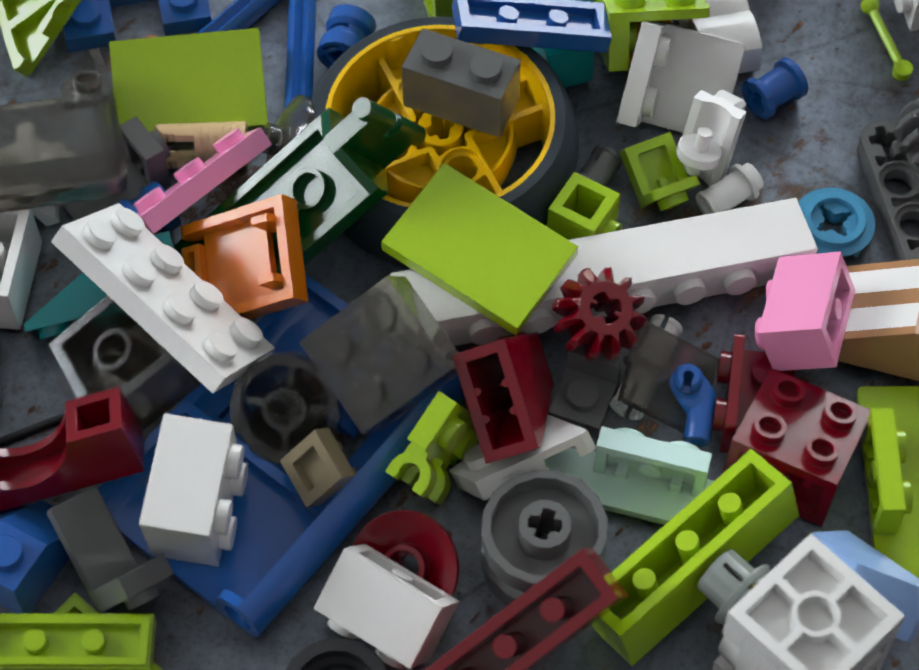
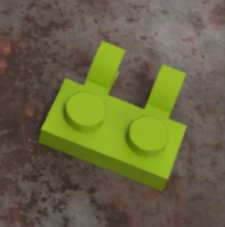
M438 391L407 439L411 441L404 453L397 455L391 461L385 472L412 486V491L421 497L429 498L436 504L442 505L450 491L451 485L449 474L446 471L449 465L454 466L459 458L464 460L465 453L477 445L478 438L470 412Z

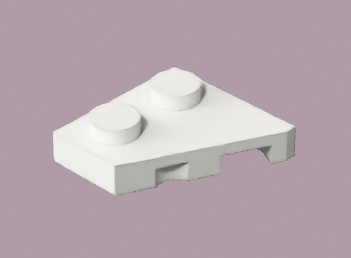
M547 415L541 448L485 464L480 444L469 449L463 457L464 460L450 469L449 472L459 489L482 500H487L496 489L513 476L532 470H548L544 460L568 448L576 449L580 457L596 449V446L587 429Z

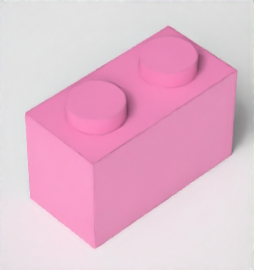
M841 252L779 257L773 280H769L766 285V305L763 315L756 320L755 324L756 343L760 350H765L772 369L786 371L837 367L855 294V288Z

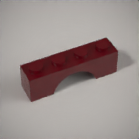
M120 387L66 401L64 417L60 425L43 440L18 448H0V511L145 471L142 428Z

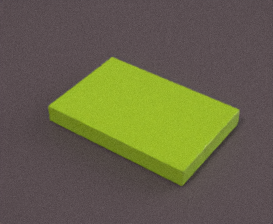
M259 28L109 41L117 139L119 143H122L118 126L135 116L149 132L153 131L154 126L159 124L247 121L248 131L259 127L261 129H269Z
M443 163L381 241L382 251L515 336L519 334L578 255L579 246L446 163Z

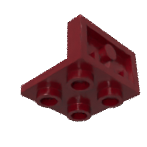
M771 369L731 441L722 474L750 449L754 450L792 482L799 517L822 527L830 511L843 474L865 431L871 410L781 371Z

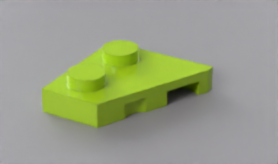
M0 0V26L13 69L26 77L33 73L81 0Z

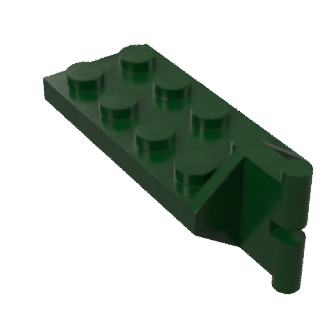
M360 97L354 102L352 112L346 118L340 113L327 108L207 217L279 194L296 199L305 266L389 193L386 167L411 145L418 146L422 144L426 138V131L421 125L394 113L366 97ZM277 232L273 233L276 267L277 273L281 274ZM181 239L173 248L182 256V248L198 243L205 244L204 240L192 242Z

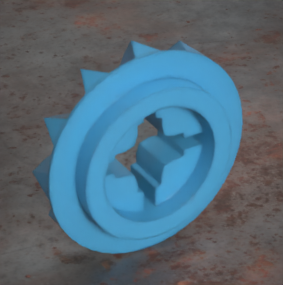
M829 187L811 191L798 201L818 248L816 254L841 252L843 257L851 255L857 258L867 245L870 246L875 232V218L868 204L856 194L844 189ZM827 219L831 224L843 223L840 234L833 229L822 230L824 221Z

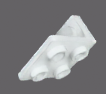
M660 21L642 22L616 122L632 127H637L641 122L683 133L693 99L700 90L713 96L719 90H725L733 94L745 51L744 43Z

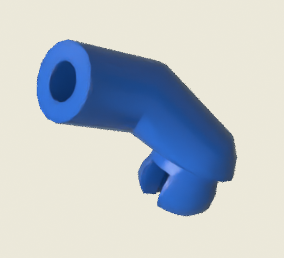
M680 365L671 375L670 388L686 413L683 441L691 443L696 447L709 446L713 429L716 393L696 365Z

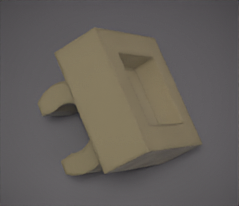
M329 428L314 430L280 460L306 508L322 505L357 473L355 467H351L342 452V444L336 441Z

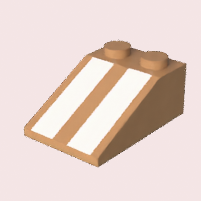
M919 259L846 266L855 288V294L838 361L919 381Z

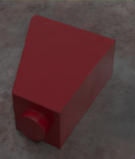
M538 332L500 339L453 354L452 357L485 464L541 448L554 382Z

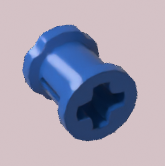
M783 57L775 62L773 70L760 78L750 77L741 85V92L746 106L757 118H762L763 120L772 117L776 112V108L788 100H799L804 97L809 89L804 72L794 60L788 57Z

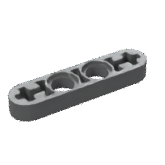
M876 120L865 126L862 131L857 148L858 158L897 261L919 259V236L908 235L900 227V223L905 220L919 221V167L916 164L911 165L908 155L900 151L901 142L895 138L893 133L896 127L895 123L887 120ZM874 141H880L883 147H890L887 163L884 164L886 156L880 144H873ZM891 178H898L908 183L911 191L906 194H895L885 187L884 182Z

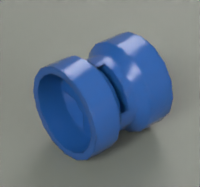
M341 4L333 7L326 22L327 33L323 34L317 48V57L321 63L330 68L345 51L361 39L376 31L374 17L368 11L356 5Z

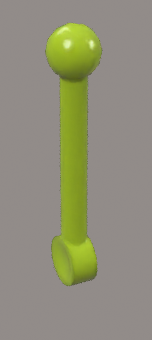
M862 0L861 10L863 13L870 15L894 63L893 77L899 81L910 79L913 65L908 60L902 59L878 11L880 8L879 0Z

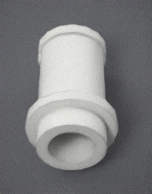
M735 164L730 168L729 175L706 190L697 193L695 199L704 215L727 211L746 199L749 201L757 199L759 191L764 188V182L760 173L752 164Z

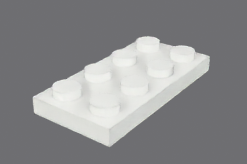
M120 203L62 225L51 241L211 393H215L263 364L275 349L263 337L262 331L254 322L241 317L223 300V295L214 285L203 281L184 264V260L178 251L163 244L145 227L144 221L138 214L124 208Z

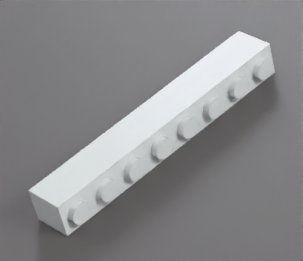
M797 198L571 239L569 241L579 246L578 255L519 333L538 332L539 334L554 327L559 320L564 318L552 311V304L557 298L564 297L560 290L563 283L567 279L577 281L578 274L586 268H590L598 277L604 268L612 267L614 283L617 284L625 277H632V285L627 290L629 296H645L644 304L634 310L642 314L653 307L673 303L689 305L698 302L704 297L725 293L740 295L750 291L752 288L766 286L769 280H773L779 257L816 254L818 248ZM414 270L390 273L388 304L404 356L416 353L432 355L445 350L447 347L468 343L483 345L491 343L499 337L514 335ZM593 308L591 309L593 317L607 316L604 311L595 312Z

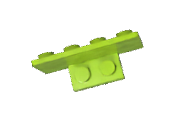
M861 386L856 393V404L871 410L865 431L860 440L872 547L919 578V386Z

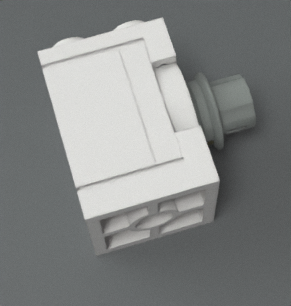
M812 534L804 539L771 572L767 564L754 569L733 549L726 551L707 569L697 585V589L719 608L715 621L719 624H724L722 631L724 636L718 647L721 655L714 661L712 670H880L905 617L902 612Z

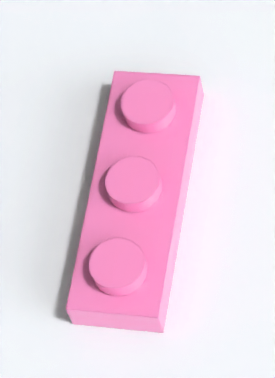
M261 127L242 134L239 128L232 130L213 144L217 153L203 163L200 157H197L175 172L173 175L178 182L167 191L163 192L160 187H157L133 204L138 211L136 214L142 218L145 227L152 234L156 233L271 146L272 143Z

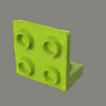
M593 0V2L604 3L612 35L607 53L600 52L609 72L629 70V53H634L638 39L635 22L697 19L710 16V6L706 0Z

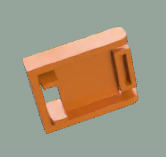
M279 194L180 227L183 240L192 242L204 240L205 244L198 243L182 248L184 264L203 281L214 285L223 295V300L241 317L253 319L309 302L296 199ZM277 232L281 274L277 273L273 242V233Z

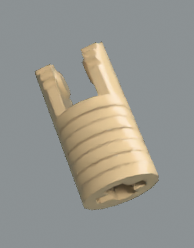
M247 121L175 123L154 126V130L159 132L165 142H194L195 150L170 151V157L166 158L168 170L180 169L197 157H200L204 163L217 153L213 144L236 128H239L242 134L248 132Z

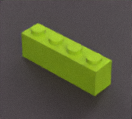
M750 449L611 572L629 596L592 624L594 630L633 666L708 599L697 589V585L701 577L717 558L726 551L733 549L748 563L799 517L792 482L754 450Z

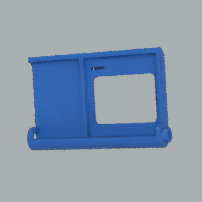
M307 274L305 276L308 303L264 315L256 323L262 331L263 337L275 347L266 361L215 393H211L200 382L170 413L172 415L233 424L237 444L244 446L243 462L248 463V476L243 496L234 495L232 516L237 517V528L232 550H222L219 567L166 559L174 573L172 575L174 578L242 631L253 637H259L397 481L396 478L386 473L385 470L397 455L404 453L411 442L407 439L438 391L461 406L466 402L453 360L446 359L442 361L432 359L428 362L418 354L404 356L400 342L388 331L380 328ZM338 334L369 357L378 358L390 366L410 387V392L348 460L351 467H355L357 470L356 475L322 505L306 508L284 467L240 433V428L327 335ZM162 422L143 441L145 471L104 482L98 488L123 538L150 559L157 556H152L140 529L139 521Z

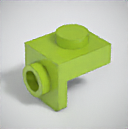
M671 132L624 148L619 152L641 209L658 204L660 212L681 205L689 201L686 192L700 185L697 174L688 177L683 163L678 159L676 155L677 147Z

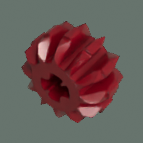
M612 267L604 268L598 277L590 268H586L578 274L577 281L567 279L563 283L560 290L564 297L557 298L554 301L552 311L564 317L554 325V332L560 334L569 332L572 336L566 344V351L572 352L582 344L584 345L586 361H594L600 352L608 360H614L620 356L621 347L631 349L636 345L638 337L634 331L641 330L646 325L647 318L634 311L644 304L645 296H629L627 290L632 285V277H625L617 284L614 283ZM593 308L595 312L604 311L607 315V320L605 321L602 316L593 317L591 309Z

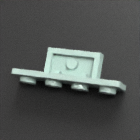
M602 426L596 451L580 457L576 449L568 448L544 459L548 470L561 471L582 480L599 497L604 510L663 525L668 523L714 482V480L707 479L712 453L701 451L695 445L684 441L668 443L648 438L641 432L631 428L612 429Z

